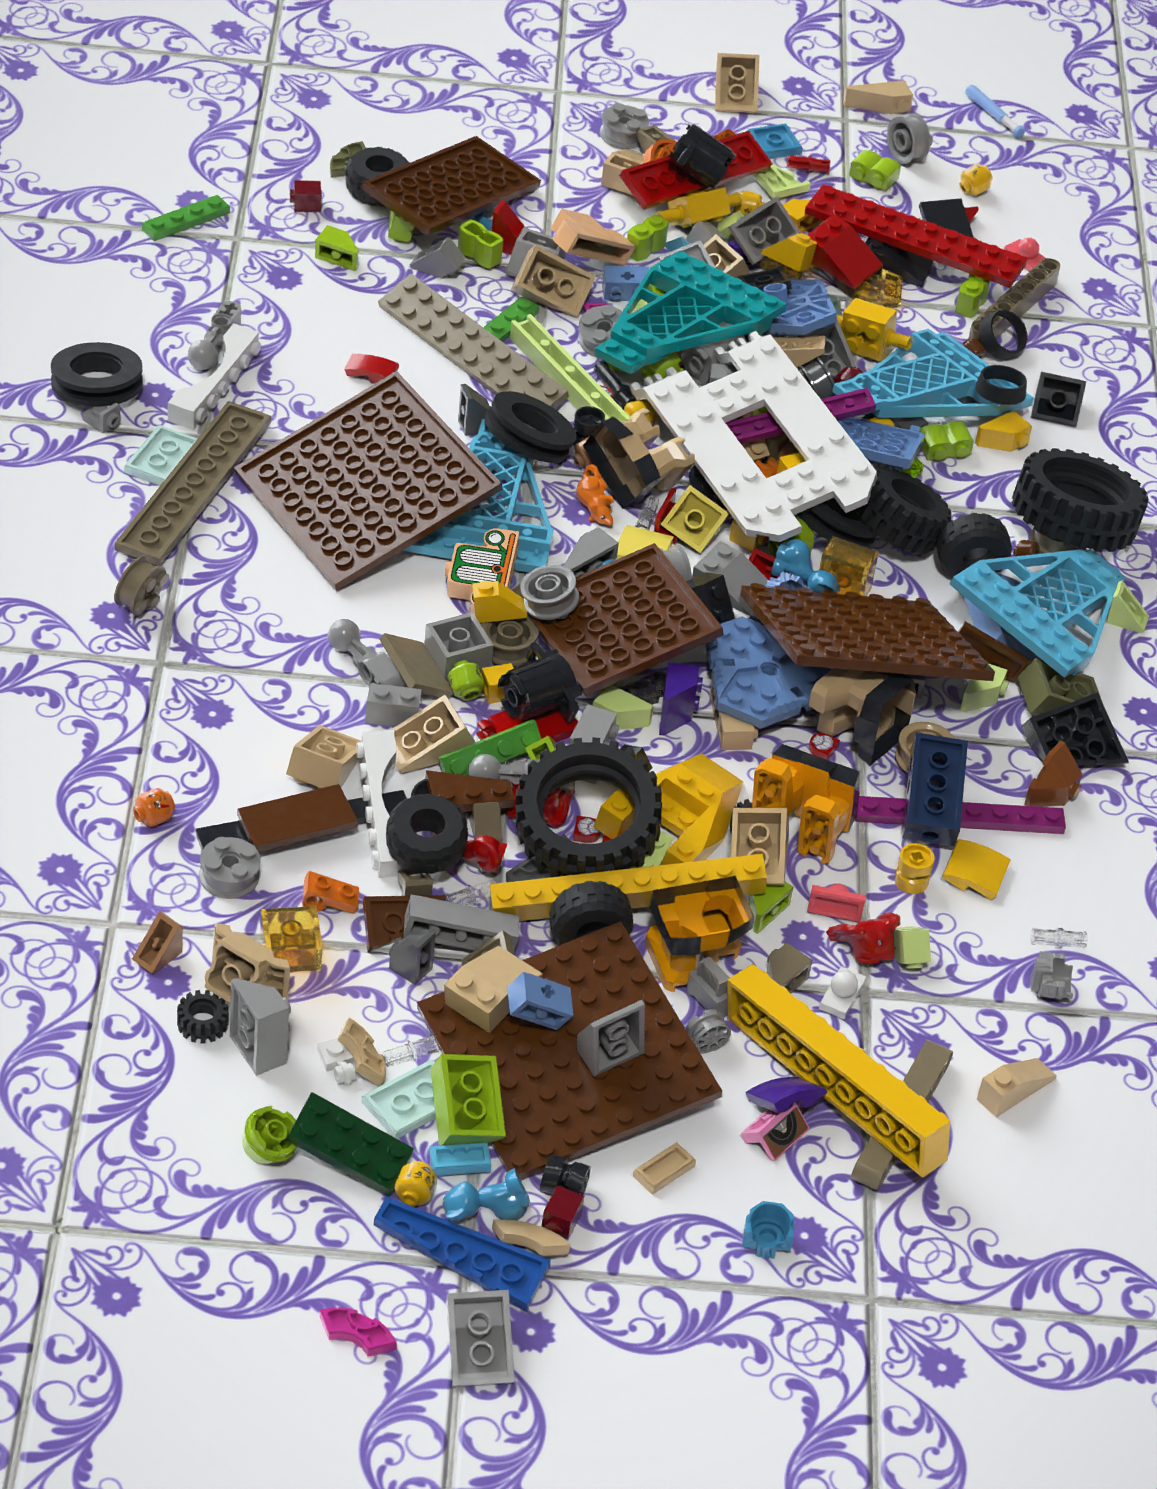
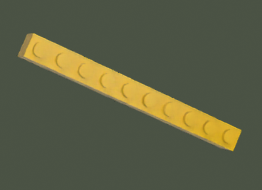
M763 854L490 884V901L492 911L519 916V921L549 918L551 905L560 893L565 889H569L572 885L584 883L585 881H603L607 884H612L627 895L631 908L650 906L653 890L736 876L745 896L764 894L766 892L767 875Z

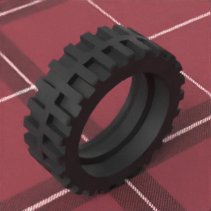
M1052 448L1051 451L1047 449H1041L1039 453L1035 451L1025 459L1012 495V505L1016 507L1015 511L1018 516H1023V521L1026 524L1033 525L1034 530L1047 534V537L1052 540L1057 539L1062 541L1064 545H1075L1082 550L1089 548L1093 549L1094 552H1102L1103 549H1106L1108 552H1114L1116 548L1122 550L1127 545L1130 546L1133 543L1147 509L1149 497L1146 496L1145 488H1140L1141 483L1137 479H1132V475L1127 471H1121L1119 466L1113 463H1106L1100 457H1091L1085 452L1080 454L1075 453L1071 449L1061 451L1059 448Z
M582 737L574 738V744L565 746L564 741L556 744L555 751L551 753L548 749L542 751L538 763L532 760L528 764V775L524 773L521 775L519 780L520 789L516 791V828H518V839L520 844H524L527 857L530 859L535 856L537 868L541 871L546 867L550 869V877L631 869L632 866L640 868L645 864V854L651 856L654 852L655 841H659L662 819L661 787L657 786L655 772H648V762L643 757L636 760L635 751L627 747L623 751L619 749V742L611 740L609 745L600 743V738L592 737V742H582ZM579 780H599L620 788L632 799L635 807V817L632 825L614 839L601 843L584 844L567 840L554 833L545 824L543 805L551 793L565 784Z

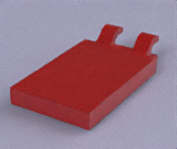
M557 709L527 720H518L517 716L511 718L506 711L489 716L488 720L479 721L477 725L481 731L476 732V735L482 740L527 721L535 720L541 739L550 736L555 742L571 737L578 720L575 718L573 722H567Z

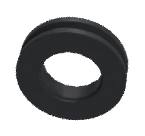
M105 342L76 344L59 351L51 360V387L53 391L63 400L77 405L102 407L111 406L114 403L120 404L135 397L143 386L141 358L134 351L121 345ZM93 370L114 373V375L102 378H90L79 374Z
M512 391L500 392L496 394L491 407L485 414L487 427L501 442L516 452L538 461L558 463L565 460L576 440L575 429L561 413L548 404L526 394Z
M835 498L797 513L798 517L818 535L844 548L867 550L873 545L876 536H878L875 533L873 534L861 522V518L857 516L855 509L845 513Z

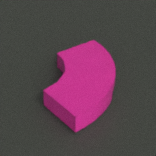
M326 1308L320 1310L319 1317L328 1340L342 1339L353 1342L362 1348L367 1357L397 1350V1342L394 1336L376 1318L371 1319L357 1313L358 1310L349 1308Z

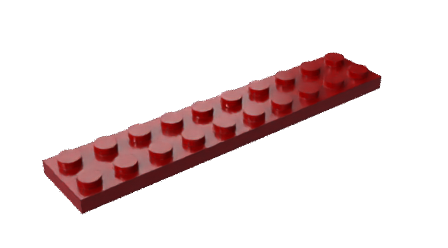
M823 184L805 206L804 214L823 221L834 214L851 225L859 234L1008 288L1012 287L1027 264L1028 258L1018 253L979 241L974 237H968L955 230L943 228L935 223L918 219L913 215H907L893 208L877 204L874 201L857 197L852 193L835 189L832 186Z

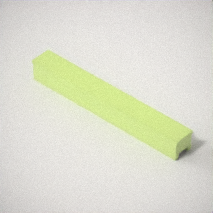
M531 314L527 315V320L520 323L516 320L511 321L510 340L538 369L568 391L569 397L567 400L577 410L581 407L592 406L604 412L605 420L612 416L620 422L627 421L630 418Z

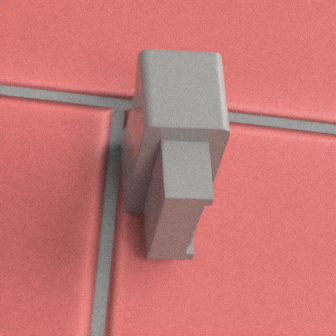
M709 956L699 961L698 968L689 973L686 992L689 996H694L706 1010L715 1009L723 1017L727 1015V979L730 977Z

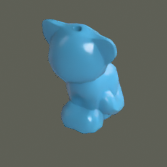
M792 539L787 541L786 544L779 546L772 568V575L779 577L783 571L784 573L788 572L794 576H799L802 581L807 582V587H810L813 592L822 593V590H832L837 593V591H840L838 581L832 573L825 570L814 571L810 564L811 552L804 541Z
M514 1168L505 1175V1182L486 1186L479 1191L469 1182L459 1183L446 1193L442 1204L446 1211V1218L453 1221L472 1217L477 1213L479 1207L490 1209L499 1219L519 1220L526 1213L527 1206H530L531 1202Z

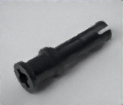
M599 361L595 364L594 372L600 377L607 388L613 392V400L620 404L623 410L627 403L638 401L632 394L630 386L623 384L605 361Z

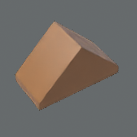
M159 911L132 960L150 973H157L182 953L183 926L164 912Z

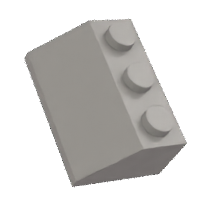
M235 978L231 980L230 1038L256 1076L287 1064V1051H289L288 1033L290 1032L289 1014L291 1013L289 1001L285 997L282 998L274 987Z

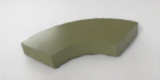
M363 141L348 144L340 148V152L332 156L329 169L331 178L346 176L348 160L358 151L366 149Z

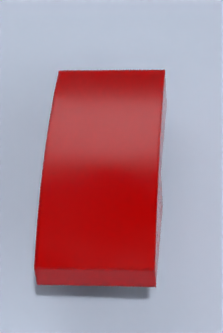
M352 354L344 371L347 376H368L371 383H377L398 371L400 366L397 362L369 354Z

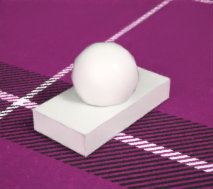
M841 966L839 971L833 976L831 985L820 1002L819 1009L845 1019L865 984L866 976Z

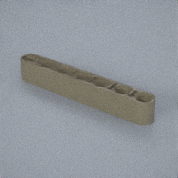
M1045 258L972 322L968 339H978L981 342L979 327L982 319L988 314L1000 310H1009L1022 317L1056 286L1061 267L1059 261L1053 258ZM995 316L992 327L996 339L1012 326L1009 321L1000 316Z
M926 1040L903 1081L912 1091L929 1102L951 1062L954 1051ZM871 1136L853 1168L851 1179L878 1191L897 1157Z

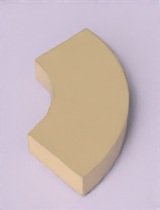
M348 1018L337 1040L345 1045L353 1055L356 1064L355 1072L380 1086L386 1075L383 1055L378 1054L373 1045L374 1039L360 1024L352 1018Z
M493 1219L492 1230L505 1243L527 1247L536 1251L540 1256L569 1254L570 1244L563 1237L549 1229L523 1221Z

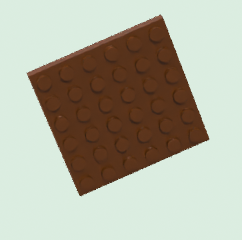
M655 543L575 577L576 588L579 592V603L566 618L541 620L527 613V616L531 619L551 650L557 649L559 651L557 654L563 656L570 664L577 685H581L582 693L585 696L724 635L723 627Z

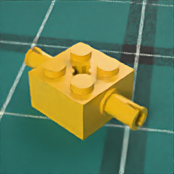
M725 187L707 189L685 197H678L668 202L669 209L659 211L657 215L673 225H681L682 228H692L697 221L712 223L724 220V215L731 214V207L741 206L742 198L739 192L727 195Z
M855 298L843 311V316L837 315V321L840 324L851 353L881 362L890 355L895 347L909 351L913 343V337L896 333L897 310Z

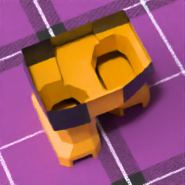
M782 744L772 754V759L767 758L762 761L754 771L752 808H787L788 817L794 811L795 816L801 818L798 852L804 857L809 852L822 857L821 864H826L834 856L837 836L841 831L849 832L857 818L860 795V771Z
M736 876L653 890L650 909L656 925L651 926L646 933L645 946L664 989L675 992V986L688 984L689 973L698 968L701 952H704L706 958L710 956L715 962H718L719 956L732 954L734 959H737L742 945L739 938L753 928L754 915Z

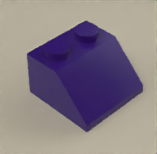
M668 662L659 735L664 736L691 722L693 711H698L700 696H697L696 692L701 693L703 677H698L699 666Z

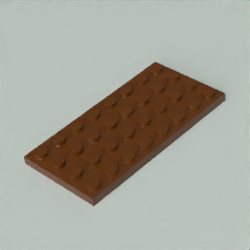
M474 136L363 181L361 189L368 193L370 197L385 205L387 209L398 214L404 221L415 226L421 233L429 236L496 207L501 200L507 202L540 187L542 180L478 136Z

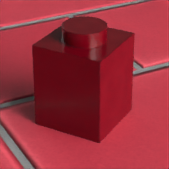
M294 180V189H289V203H294V212H321V181Z
M557 1185L543 1211L541 1227L549 1229L565 1239H569L582 1215L585 1196Z

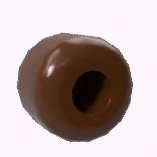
M967 339L962 344L980 359L986 354V349L978 339Z
M1030 540L1019 541L1013 550V555L1015 556L1040 553L1039 544Z

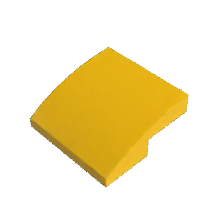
M958 839L942 874V878L963 892L970 886L989 900H992L999 891L1011 859L984 845Z

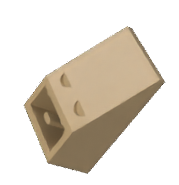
M630 149L612 152L603 163L601 185L633 196L619 175L624 169L643 164L644 154Z

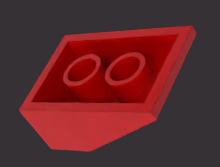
M834 214L807 234L810 240L817 242L811 262L853 290L883 266L852 226Z

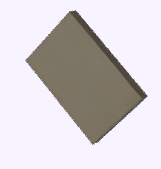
M387 633L381 636L379 639L408 688L422 689L423 694L436 697L446 695L449 699L452 696L453 692L423 642Z

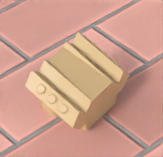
M215 923L212 965L205 973L206 983L204 988L230 1003L231 980L238 978L274 987L282 998H288L290 979L288 960L275 958L272 950L245 934L232 932L230 925Z

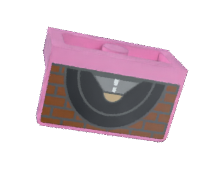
M794 1102L792 1107L784 1112L776 1113L767 1109L740 1134L745 1143L761 1142L769 1159L777 1160L809 1130V1126L796 1102Z

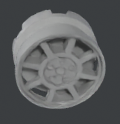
M715 1009L703 1011L704 1015L701 1017L694 1016L686 1026V1031L700 1053H709L721 1048L731 1036L730 1027L724 1021L721 1013H718Z

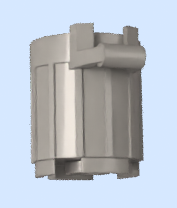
M723 321V322L719 323L718 325H720V326H722V327H726V326H730V325H732V324H728V323H725V322ZM744 335L680 350L679 358L683 361L685 370L697 385H706L709 383L711 363L720 364L714 355L713 349L721 346L727 352L729 351L728 343L734 341L737 345L736 339L743 338L747 343ZM732 362L724 363L725 365H733Z

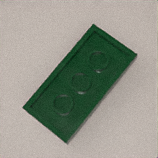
M313 1092L307 1098L286 1138V1141L387 1197H390L400 1171L407 1164L414 1150L413 1147Z

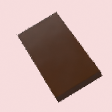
M339 784L237 808V816L250 843L255 846L258 852L358 827V820Z

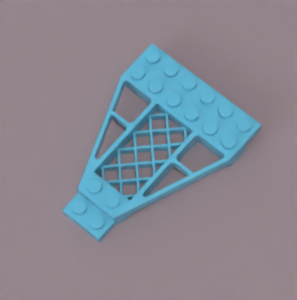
M929 328L911 333L913 343L909 351L898 348L868 372L858 374L853 379L835 383L832 391L834 394L839 395L868 387L876 403V411L871 413L878 418L998 416L1013 410L1016 411L1030 407L1034 400V397L1027 392L1025 400L1014 405L997 404L981 397L976 392L975 385L981 370L990 365L945 332L936 334ZM909 352L914 353L918 357L909 361L902 359ZM987 379L989 383L998 387H1018L1009 381ZM971 396L981 404H962L957 399Z
M482 419L479 432L471 440L469 449L490 471L495 469L498 472L494 475L499 481L503 479L507 481V483L502 485L503 490L486 499L485 501L489 503L488 505L482 506L478 504L473 507L475 510L465 512L403 551L452 559L456 543L484 546L485 533L488 530L499 528L519 532V549L514 570L531 572L536 568L547 566L554 528H551L529 458L501 442L489 430L485 419ZM523 481L528 482L535 504L518 501ZM501 495L503 499L497 500L495 497ZM497 511L499 514L492 516L490 513ZM517 513L537 516L540 518L542 526L512 521L513 516Z
M1080 549L979 560L954 576L949 585L1065 678L1069 674L1074 676L1088 665L1095 653L1118 582L1123 581L1125 583L1127 577L1120 573L1116 567L1105 561L1097 552L1091 549L1084 552ZM1048 565L1038 573H1032L1026 568ZM1008 569L1023 582L1017 586H1011L1007 580L1002 579L994 571ZM1103 605L1098 623L1096 624L1086 615ZM1077 624L1093 638L1090 647L1088 648L1084 642L1079 641L1069 633L1067 628Z

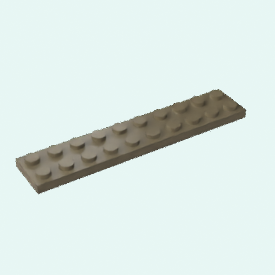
M412 273L378 300L380 308L494 395L504 391L518 392L534 397L554 409L569 397L568 391Z
M227 401L116 540L115 551L135 558L146 556L149 558L150 563L160 566L232 474L234 467L239 465L271 424V415Z

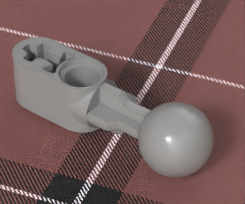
M234 301L222 303L211 317V326L204 335V339L197 340L190 345L187 356L193 367L199 370H206L214 366L218 358L216 348L218 345H223L224 334L233 323L241 326V305Z
M339 619L330 626L328 630L330 644L336 650L350 651L353 655L352 659L357 664L361 678L368 685L374 683L407 687L394 663L384 652L380 651L377 653L360 641V629L355 622L349 619Z
M482 754L471 761L468 773L469 776L509 780L514 785H519L521 775L523 773L528 775V764L534 759H529L527 762L515 761L512 765L501 764L492 755ZM575 781L565 784L558 789L573 791L575 790Z

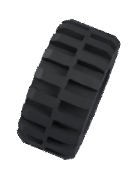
M890 468L877 470V480L871 489L868 504L855 509L857 516L861 518V522L873 534L875 533L881 540L890 543L891 546L898 547L905 552H912L913 554H926L934 550L939 534L952 521L951 510L948 508V504L942 500L938 493L933 491V488L906 472L902 473L897 469L890 470Z

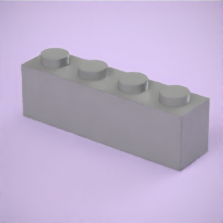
M411 894L404 918V937L411 933L433 930L436 932L435 943L476 950L498 933L504 931L510 935L514 951L519 938V916Z

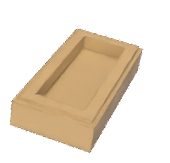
M676 1142L636 1168L633 1172V1177L653 1195L694 1168L696 1159Z

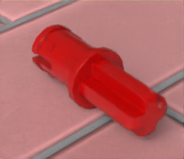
M789 155L787 158L788 168L807 170V173L816 171L829 174L831 165L829 164L831 163L829 159L812 158L811 155L809 157Z

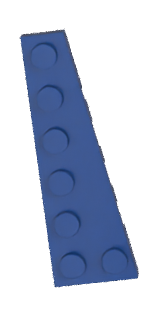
M389 1197L385 1198L374 1217L373 1225L485 1289L489 1291L509 1290V1302L525 1311L530 1307L550 1268L551 1260Z

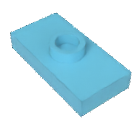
M488 1142L429 1146L431 1168L436 1176L491 1172Z

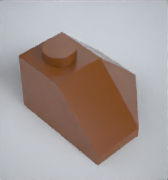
M1060 741L1045 757L1042 763L1044 766L1039 772L1037 779L1034 778L1028 788L1025 806H1064L1071 798L1075 799L1082 789V785H1080L1082 772L1066 744Z

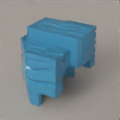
M760 1202L751 1208L750 1213L746 1215L742 1247L756 1249L757 1257L761 1256L767 1259H774L776 1250L791 1252L795 1225L794 1214L783 1203Z

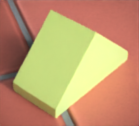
M1120 581L1115 590L1106 623L1138 633L1144 632L1149 615L1126 584Z

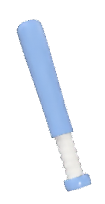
M969 85L966 88V95L997 121L1012 130L1016 138H1020L1025 134V128L1022 125L1018 126L1011 120L1008 114L975 85Z

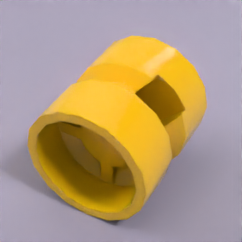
M911 843L901 849L894 878L896 886L901 891L908 894H919L927 889L935 859L934 853L930 848L919 843Z

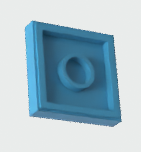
M786 123L747 129L769 159L802 154L803 147Z

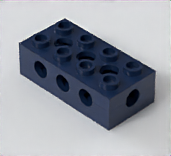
M923 733L915 734L910 752L903 839L955 847L961 827L967 740Z

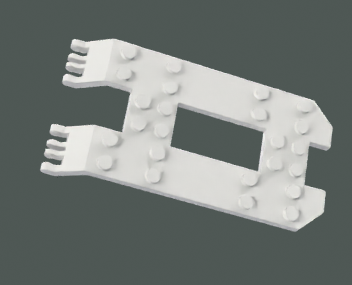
M755 331L749 334L750 342L748 343L743 338L736 339L737 345L734 341L728 343L729 351L727 352L721 346L713 349L714 355L720 364L732 362L738 371L700 388L686 370L676 372L673 367L665 369L666 378L662 379L658 373L653 375V380L650 377L644 378V387H641L637 382L630 384V390L637 400L647 398L674 437L679 436L685 439V442L680 445L688 456L694 453L695 466L746 536L757 538V535L770 537L772 541H784L802 533V526L795 518V514L832 498H835L845 513L868 504L871 489L877 480V471L771 335L760 337ZM763 406L766 407L806 460L804 463L767 479L726 425V422Z

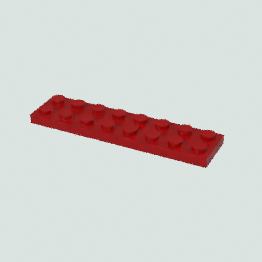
M749 130L719 140L737 155L727 167L728 170L716 186L768 170L773 165ZM668 156L624 169L619 175L643 210L673 201L678 197H685L689 194L710 189L711 187H707L670 162V157Z

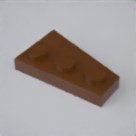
M966 621L958 631L988 664L1008 670L1005 679L1007 681L1016 683L1017 677L1029 664L1030 659Z
M426 770L425 779L429 793L449 799L462 812L472 811L473 804L499 802L500 808H510L515 805V797L510 781Z
M417 895L446 901V895ZM364 896L363 910L367 952L401 941L404 938V918L410 896Z

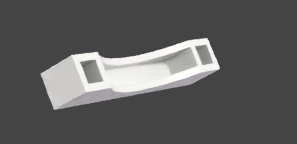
M233 323L223 336V362L205 380L192 386L181 388L168 402V422L194 430L200 422L202 423L210 409L215 408L219 398L227 393L228 387L232 382L237 381L240 372L248 367L254 355H258L261 348L259 332Z
M394 730L362 731L361 742L356 743L357 758H362V764H359L360 779H365L366 784L362 786L363 801H368L369 806L365 808L366 823H371L372 829L368 830L369 844L374 845L375 851L371 853L372 866L377 867L379 878L398 877L397 871L409 869L400 866L389 853L386 844V827L390 816L382 798V787L388 775L395 768L397 749Z

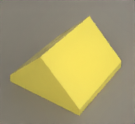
M689 485L661 525L701 553L717 535L729 513Z

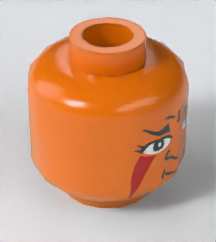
M154 788L137 796L135 807H133V814L138 822L142 821L147 827H154L171 819L175 810V803L168 791L164 792L160 788Z

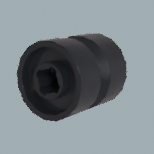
M585 406L575 412L574 429L576 440L573 444L574 447L577 443L591 436L600 423L605 421V414L602 410L592 406Z
M551 1154L542 1175L540 1191L553 1194L558 1185L584 1196L590 1177L591 1166L576 1161L568 1164L567 1158Z

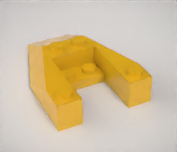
M701 753L655 773L657 776V786L661 787L662 792L661 825L679 836L666 850L661 865L706 860L724 841L733 808L736 806L744 781ZM621 789L615 791L600 806L593 827L610 839L621 835L634 821L635 807L632 799Z

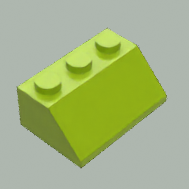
M441 1054L430 1069L439 1146L490 1143L504 1139L506 1134L496 1056Z

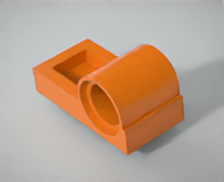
M308 871L304 878L302 905L305 909L318 912L324 910L326 906H330L352 914L357 910L359 902L358 886Z

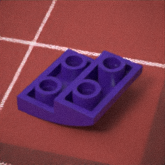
M782 1077L763 1082L745 1093L749 1102L779 1113L789 1110L794 1102L804 1108L813 1106L819 1101V1098L827 1094V1090L824 1087L798 1077Z

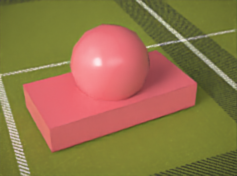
M1031 237L1024 238L1023 240L1018 239L1004 246V250L1015 252L1028 258L1025 269L1028 271L1046 258L1039 253V243Z
M832 884L828 888L812 885L807 912L861 922L866 895L852 893L843 884Z

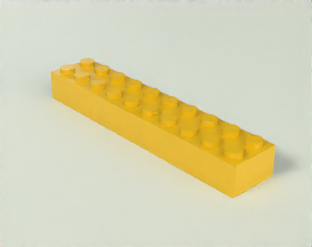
M754 964L727 979V1019L800 1079L826 1088L827 1094L823 1096L826 1100L922 1178L948 1161L950 1120L944 1113L936 1110L924 1097L917 1095L904 1081L897 1079L888 1072L882 1064H878L862 1048L854 1045L843 1033L834 1029L823 1017L815 1014L804 1002L795 998L784 986H780L765 971H761Z

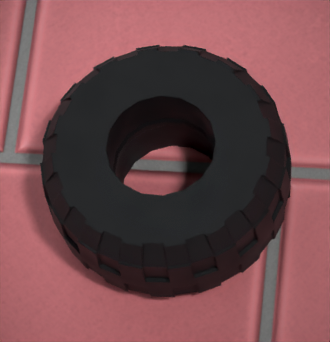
M368 147L360 150L348 160L346 166V187L355 199L364 204L385 206L361 189L363 181L410 162L400 152L394 151L391 148Z
M970 513L952 520L941 531L936 544L940 564L944 572L951 578L979 560L1011 557L1012 551L1010 536L1002 521L984 513Z
M419 794L399 802L391 811L386 827V844L391 857L403 868L416 873L434 874L448 870L453 865H456L462 855H464L468 840L467 820L461 809L449 799L434 794ZM431 831L436 833L437 835L433 837H423L421 835H418L417 832Z
M585 881L565 889L552 903L549 912L552 935L558 946L620 921L629 935L634 927L632 908L627 895L618 887L603 881Z

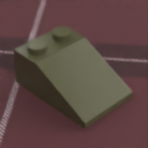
M1035 658L1017 677L1028 706V711L1033 716L1040 715L1098 692L1099 694L1094 677L1078 672L1074 676L1069 674L1064 678L1047 663L1038 658Z

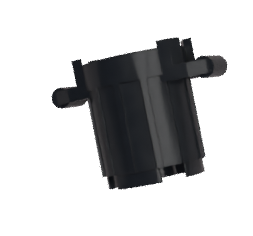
M689 124L686 128L688 130L687 133L678 139L674 145L675 151H671L669 154V161L707 187L710 186L714 189L737 154L696 124Z
M533 642L530 644L526 654V659L529 663L511 669L499 678L498 688L503 687L505 698L501 699V703L511 718L517 716L518 720H527L557 709L567 722L574 721L579 710L575 699L582 696V687L580 684L577 685L570 664L563 656L557 654L559 653L557 649L545 652L538 643Z

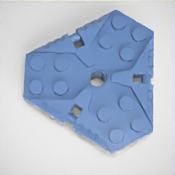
M790 279L792 285L790 290H787L786 285L782 283L770 284L763 289L765 293L787 303L786 312L772 320L771 328L762 333L764 336H808L812 334V331L828 328L830 324L837 322V314L823 280Z
M743 616L720 624L723 627L724 635L705 643L709 668L713 669L711 679L717 710L758 728H763L800 714L801 707H804L807 711L812 710L813 708L809 706L812 688L819 679L833 669L796 665L765 626Z

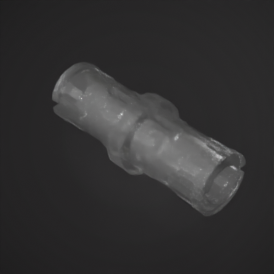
M1033 927L1031 933H1034L1030 935L1031 945L1054 946L1055 949H1062L1063 947L1085 949L1087 947V943H1084L1088 942L1087 931L1064 930L1063 927H1056L1055 930Z

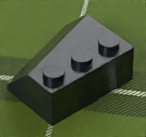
M1098 692L1029 718L1021 726L1031 749L1043 761L1047 754L1062 741L1068 747L1078 766L1129 763Z

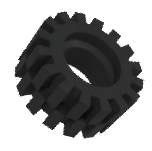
M195 990L194 996L189 992L186 994V998L182 997L180 999V1004L177 1006V1026L179 1033L183 1032L185 1039L191 1036V1042L196 1043L197 1039H201L200 1044H206V1039H209L211 1043L215 1041V1036L220 1039L223 1037V1032L226 1033L229 1021V1006L226 1000L219 999V996L216 994L210 995L209 990H205V994H201L200 990ZM198 1013H207L213 1017L208 1020H198L192 1016Z

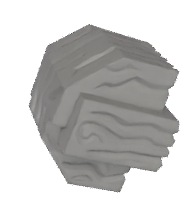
M1040 951L1033 967L1031 991L1037 992L1039 997L1055 999L1073 998V993H1071L1073 965L1064 963L1065 954H1052L1051 952Z

